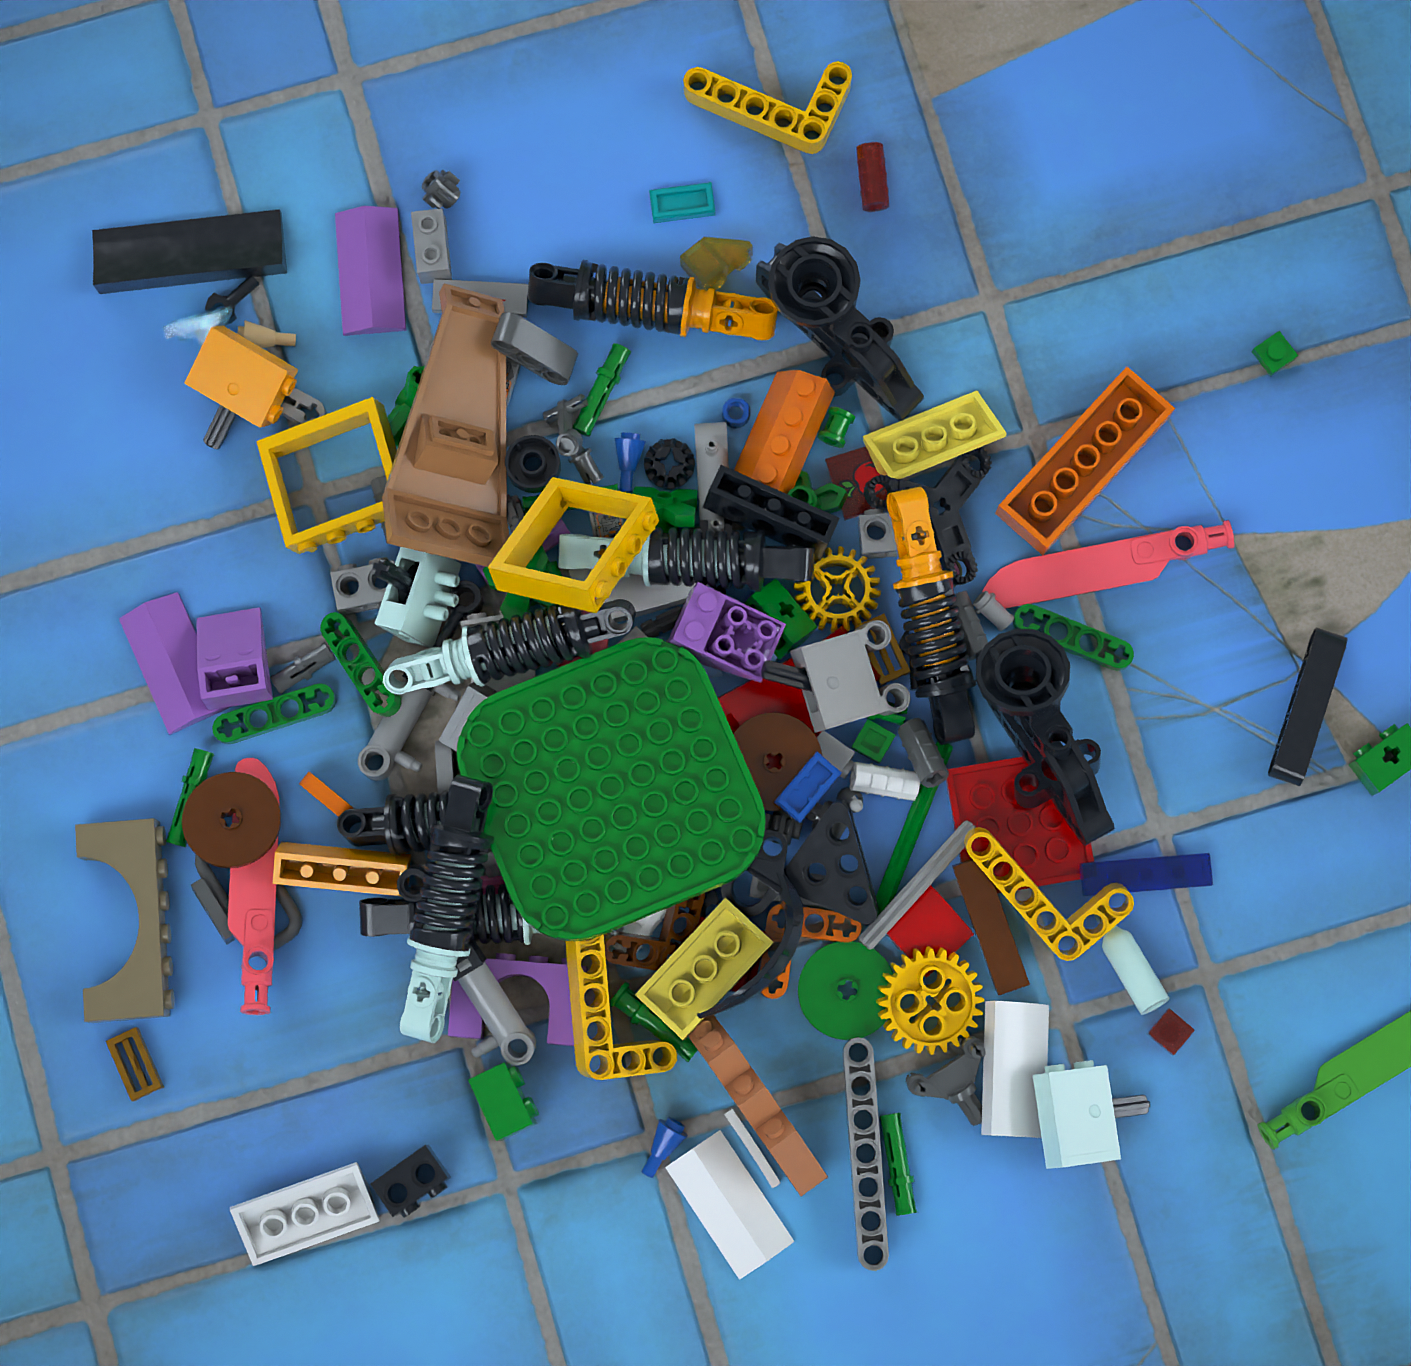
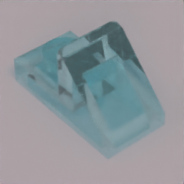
M231 306L174 320L163 326L166 339L178 336L179 341H183L197 336L201 348L210 328L222 325L226 327L233 310Z

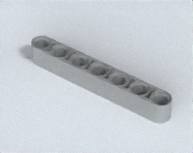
M857 1037L845 1044L842 1053L857 1257L861 1265L868 1270L877 1271L882 1269L888 1262L889 1251L874 1051L869 1041ZM858 1043L866 1048L867 1057L863 1062L851 1060L849 1057L851 1045ZM856 1077H864L869 1082V1091L864 1096L854 1094L851 1089V1083ZM859 1110H866L872 1117V1123L867 1129H859L854 1124V1115ZM864 1143L871 1145L875 1152L873 1159L868 1163L860 1162L856 1156L857 1148ZM866 1177L873 1178L877 1184L875 1194L869 1197L863 1196L858 1188L860 1181ZM874 1211L879 1216V1225L874 1230H866L861 1224V1218L866 1212ZM871 1245L878 1246L882 1251V1258L876 1264H868L864 1260V1251Z

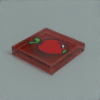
M866 446L826 458L825 463L832 484L844 488L848 493V497L841 509L844 521L864 515L866 510L876 509L870 506L864 497L865 484L873 477L880 475ZM876 484L874 494H877L876 497H879V499L886 500L887 491L885 487L881 484Z

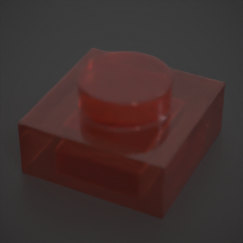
M1169 1008L1148 1031L1147 1035L1173 1056L1195 1030Z

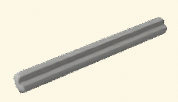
M966 820L955 830L877 916L874 922L860 935L859 941L866 948L871 950L879 943L965 848L964 839L966 834L973 828H976L971 822Z

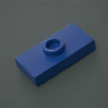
M815 752L776 798L774 803L799 824L842 772L821 754Z

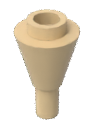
M246 320L244 326H238L237 334L261 348L275 347V345L295 347L296 334L275 332V330Z

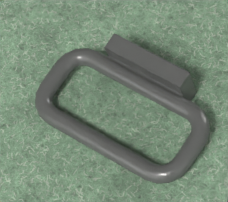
M195 855V866L201 879L191 884L192 891L227 945L236 939L229 931L227 924L229 896L209 864ZM276 884V898L286 912L289 924L284 930L274 935V951L291 941L298 935L302 927V916L299 908L285 886Z

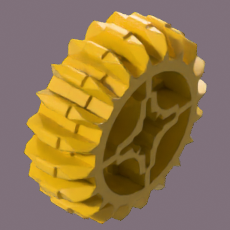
M827 547L825 550L826 558H821V561L814 558L816 563L814 564V577L820 581L819 585L825 590V594L818 605L811 595L810 585L812 581L794 583V590L803 592L795 596V601L797 603L806 602L801 606V609L806 613L812 612L809 617L813 622L817 618L820 619L818 629L821 631L825 628L826 623H830L831 633L837 629V624H842L847 632H849L850 621H852L854 626L859 627L862 623L858 616L869 620L871 613L866 608L876 610L878 607V603L871 598L880 597L881 591L871 587L877 586L880 583V578H869L875 572V567L872 565L864 569L863 566L867 562V557L862 556L858 561H855L856 550L854 549L850 551L849 557L843 556V547H838L837 555H832L831 548ZM833 566L849 569L838 576L822 571ZM856 576L861 580L864 589V597L861 602L855 599V595L849 588ZM845 582L842 591L843 595L839 596L838 593V596L832 595L830 598L831 585H842ZM835 604H842L847 609L849 607L852 609L842 614H833L826 611V609L828 610Z

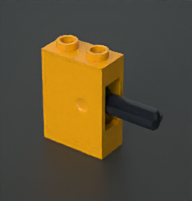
M223 325L211 327L184 384L220 404L203 442L211 448H221L236 415L259 428L275 424L283 412L281 404L285 396H289L296 386L297 379H295V376L299 369Z

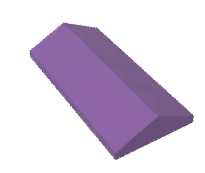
M361 206L335 213L343 336L407 331L398 208Z
M178 592L145 602L119 618L169 735L229 709V707L208 710L201 700L197 671V633Z

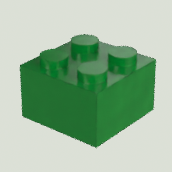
M504 1062L468 1079L496 1141H503L537 1124L535 1117L540 1114L532 1097L528 1096L525 1098L521 1086L526 1084L518 1067H511L509 1063Z

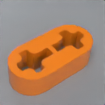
M308 772L299 782V785L338 817L344 811L354 809L311 772Z

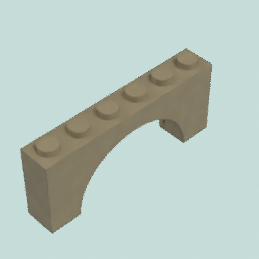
M154 818L75 825L77 858L100 861L118 871L129 884L134 894L139 914L136 944L126 964L106 982L83 989L84 1022L100 1023L170 1017V1009H174L175 998L173 989H169L168 976L173 975V962L171 956H167L166 944L171 943V928L169 923L165 924V911H168L170 907L168 891H164L163 878L168 877L166 858L162 859L161 847L166 845L165 827L160 826V821Z

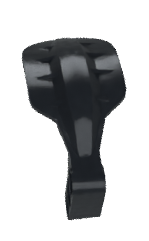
M765 829L760 851L746 871L780 895V903L785 910L782 941L768 963L752 980L720 1004L702 1013H697L699 1019L732 1009L765 990L782 974L795 954L802 934L804 919L803 903L795 887L784 873L788 843L786 838L779 832ZM767 841H777L781 845L782 851L776 856L767 855L763 850V845Z

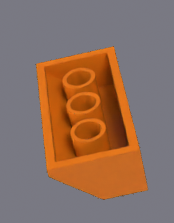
M801 370L776 372L734 471L787 494L796 484L835 394L828 380Z

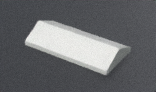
M721 1130L665 1167L739 1280L795 1242Z
M357 1162L230 1207V1212L253 1266L380 1221L368 1182Z

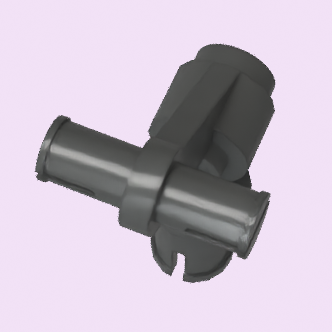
M579 394L568 401L565 399L559 401L556 407L543 412L544 419L548 418L546 423L549 425L559 420V436L556 440L558 453L563 456H570L568 461L569 463H574L584 484L592 485L591 483H597L604 476L590 455V452H592L591 448H583L581 434L572 429L573 412L588 405L587 400H583L585 396Z

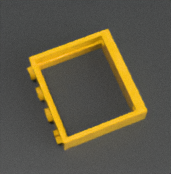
M374 397L256 441L285 547L297 554L307 551L313 553L317 550V546L325 543H340L349 534L372 531L376 528V524L385 521L383 502L381 501L298 532L277 459L371 423L388 480L397 449L385 407Z
M552 477L488 566L496 589L597 613L605 600L609 598L619 579L625 575L634 557L640 553L643 544L659 522L652 498ZM568 507L627 519L585 581L526 568Z

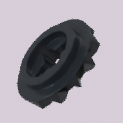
M675 438L660 439L653 446H650L644 458L645 473L649 480L658 487L664 489L681 487L693 475L695 469L694 454L686 443H682ZM671 451L673 452L674 461L680 465L672 466L671 471L666 475L665 465L660 463V461L666 460Z

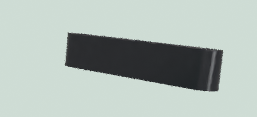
M1317 627L1314 629L1272 756L1268 776L1301 786L1346 649L1347 637Z

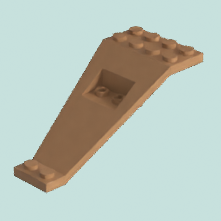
M444 283L439 291L442 315L382 496L387 544L488 567L510 537L507 522V471L505 467L506 356L491 346V340L500 315L505 312L502 299Z

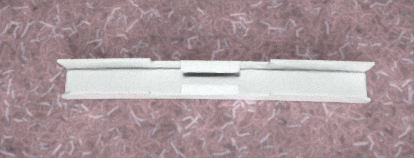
M731 1109L724 1115L747 1147L771 1187L774 1188L779 1185V1179L734 1110Z

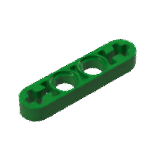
M1025 604L1019 607L1014 614L1013 625L1015 629L1039 630L1040 626L1031 623L1029 627L1023 626L1024 620L1019 618V616H1025L1027 612L1033 613L1032 619L1042 623L1043 617L1048 618L1049 620L1043 628V633L1051 636L1049 628L1052 624H1063L1067 629V636L1062 640L1056 641L1064 650L1115 671L1124 670L1133 660V648L1126 641L1033 604ZM1082 636H1093L1097 641V648L1092 652L1082 650L1079 644ZM1104 641L1109 643L1106 649L1115 652L1118 647L1122 648V655L1127 657V659H1122L1119 663H1115L1113 661L1114 656L1110 653L1105 652L1103 658L1097 655L1103 648Z
M337 612L326 615L320 625L322 636L369 708L384 717H391L396 714L401 706L400 694H393L384 686L383 676L385 671L352 621ZM336 622L340 623L338 628L342 635L346 636L344 639L334 633V624ZM357 644L359 647L358 656L353 660H348L346 657L347 649L351 645ZM373 668L375 671L374 680L370 684L364 685L362 682L363 673L367 669ZM379 690L382 694L388 696L386 699L388 705L386 707L381 706L383 700L375 691Z
M322 683L274 697L273 700L261 701L218 716L212 726L213 734L222 743L235 744L327 714L335 707L336 695L329 686ZM318 691H322L324 695H329V698L325 700V706L320 707L318 703L309 704L308 707L311 711L305 713V705L300 699L301 696L305 695V699L311 701L317 698ZM289 700L296 701L299 705L298 713L291 718L284 717L281 713L282 705ZM258 710L265 711L268 715L267 723L260 728L253 727L250 722L251 715ZM243 715L244 724L248 728V732L244 733V729L238 727L232 730V736L230 737L225 733H220V730L225 728L224 722L229 721L232 725L240 724L242 722L239 716Z

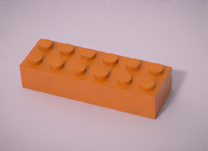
M1126 366L998 505L995 514L1035 550L1044 555L1172 415L1175 407Z

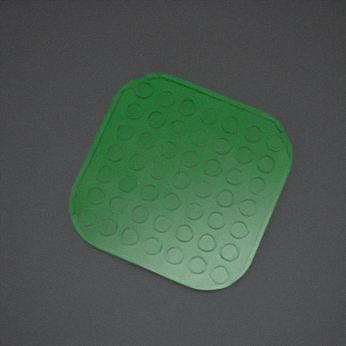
M651 637L630 639L591 654V658H581L499 691L475 707L467 717V721L459 736L457 761L461 775L489 782L493 786V796L488 808L484 833L494 837V842L490 848L512 902L521 917L531 927L548 937L563 941L593 939L725 885L748 869L757 857L763 843L766 821L763 802L710 679L694 655L685 648L665 642L663 639Z

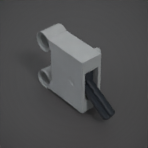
M880 620L865 623L857 627L854 632L791 650L790 653L795 667L767 660L761 669V677L765 680L802 689L815 733L876 714L886 716L902 712L909 706L911 700L908 689L902 684L893 683L880 688L877 687L867 653L885 648L891 640L889 626ZM869 629L876 635L875 644H872L868 639L867 633ZM888 692L892 693L895 698L894 707H891L887 702Z

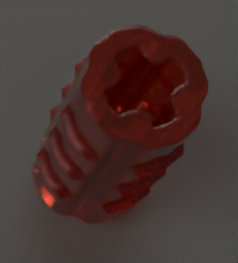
M879 142L863 143L856 147L862 208L867 212L882 211L890 207L883 144Z

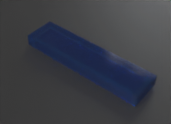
M1210 853L1080 864L1083 896H1095L1100 890L1111 883L1122 884L1130 893L1213 886Z

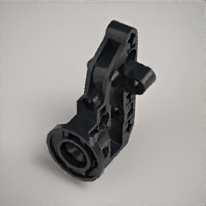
M812 236L795 240L788 246L778 243L774 247V257L768 263L760 261L756 265V283L766 296L772 299V302L782 316L789 319L831 358L823 368L821 377L826 379L832 373L842 376V383L837 385L830 383L835 392L833 397L842 395L856 382L892 416L902 421L924 399V395L912 381L900 358L890 348L894 333L891 322L881 317L869 321L855 308L861 282L857 262L845 247L832 239ZM881 329L885 331L887 338L883 340L874 330ZM846 351L861 367L856 368L848 365L843 359V352Z
M1013 629L998 634L984 646L983 650L976 652V682L982 696L987 700L996 718L1028 764L1015 778V800L1021 807L1035 808L1051 799L1076 837L1086 846L1110 833L1115 827L1106 809L1095 774L1100 769L1101 749L1091 739H1077L1075 741L1073 729L1060 711L1061 700L1070 681L1069 659L1064 648L1052 636L1035 629ZM1084 755H1090L1093 759L1087 761ZM1050 767L1058 781L1047 778L1043 772ZM1032 785L1037 789L1028 792L1024 791L1022 787Z

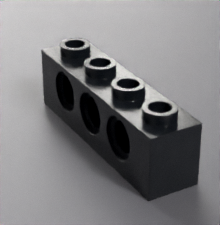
M720 465L702 507L755 532L764 530L766 537L786 546L815 547L814 558L821 561L840 519L723 465Z

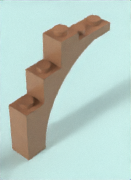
M714 1015L704 1018L688 1035L689 1039L724 1086L799 1195L803 1196L828 1176L724 1027Z

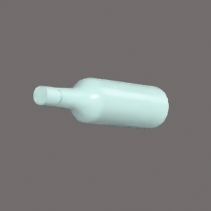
M1093 914L1099 924L1100 916ZM1117 925L1114 926L1103 936V952L1140 1014L1144 1015L1165 1004L1170 998L1132 934Z

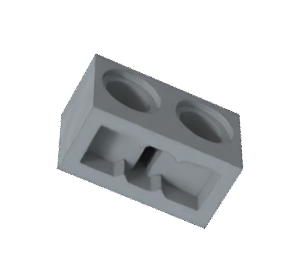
M443 208L411 212L416 267L421 284L434 283V279L452 280L447 223Z
M870 509L864 511V515H859L858 532L861 557L865 556L867 559L898 557L899 554L889 513H884L883 510ZM877 526L884 531L885 536L879 540H874L868 536L867 530L870 527ZM917 533L911 537L912 540L917 538Z
M381 558L370 560V565L357 567L356 564L342 565L338 567V571L330 573L336 607L340 614L349 615L380 608L386 588L378 589L375 587V581L378 577L375 576L376 571L373 570V564L378 563ZM348 582H358L359 589L355 594L346 595L343 593V588Z

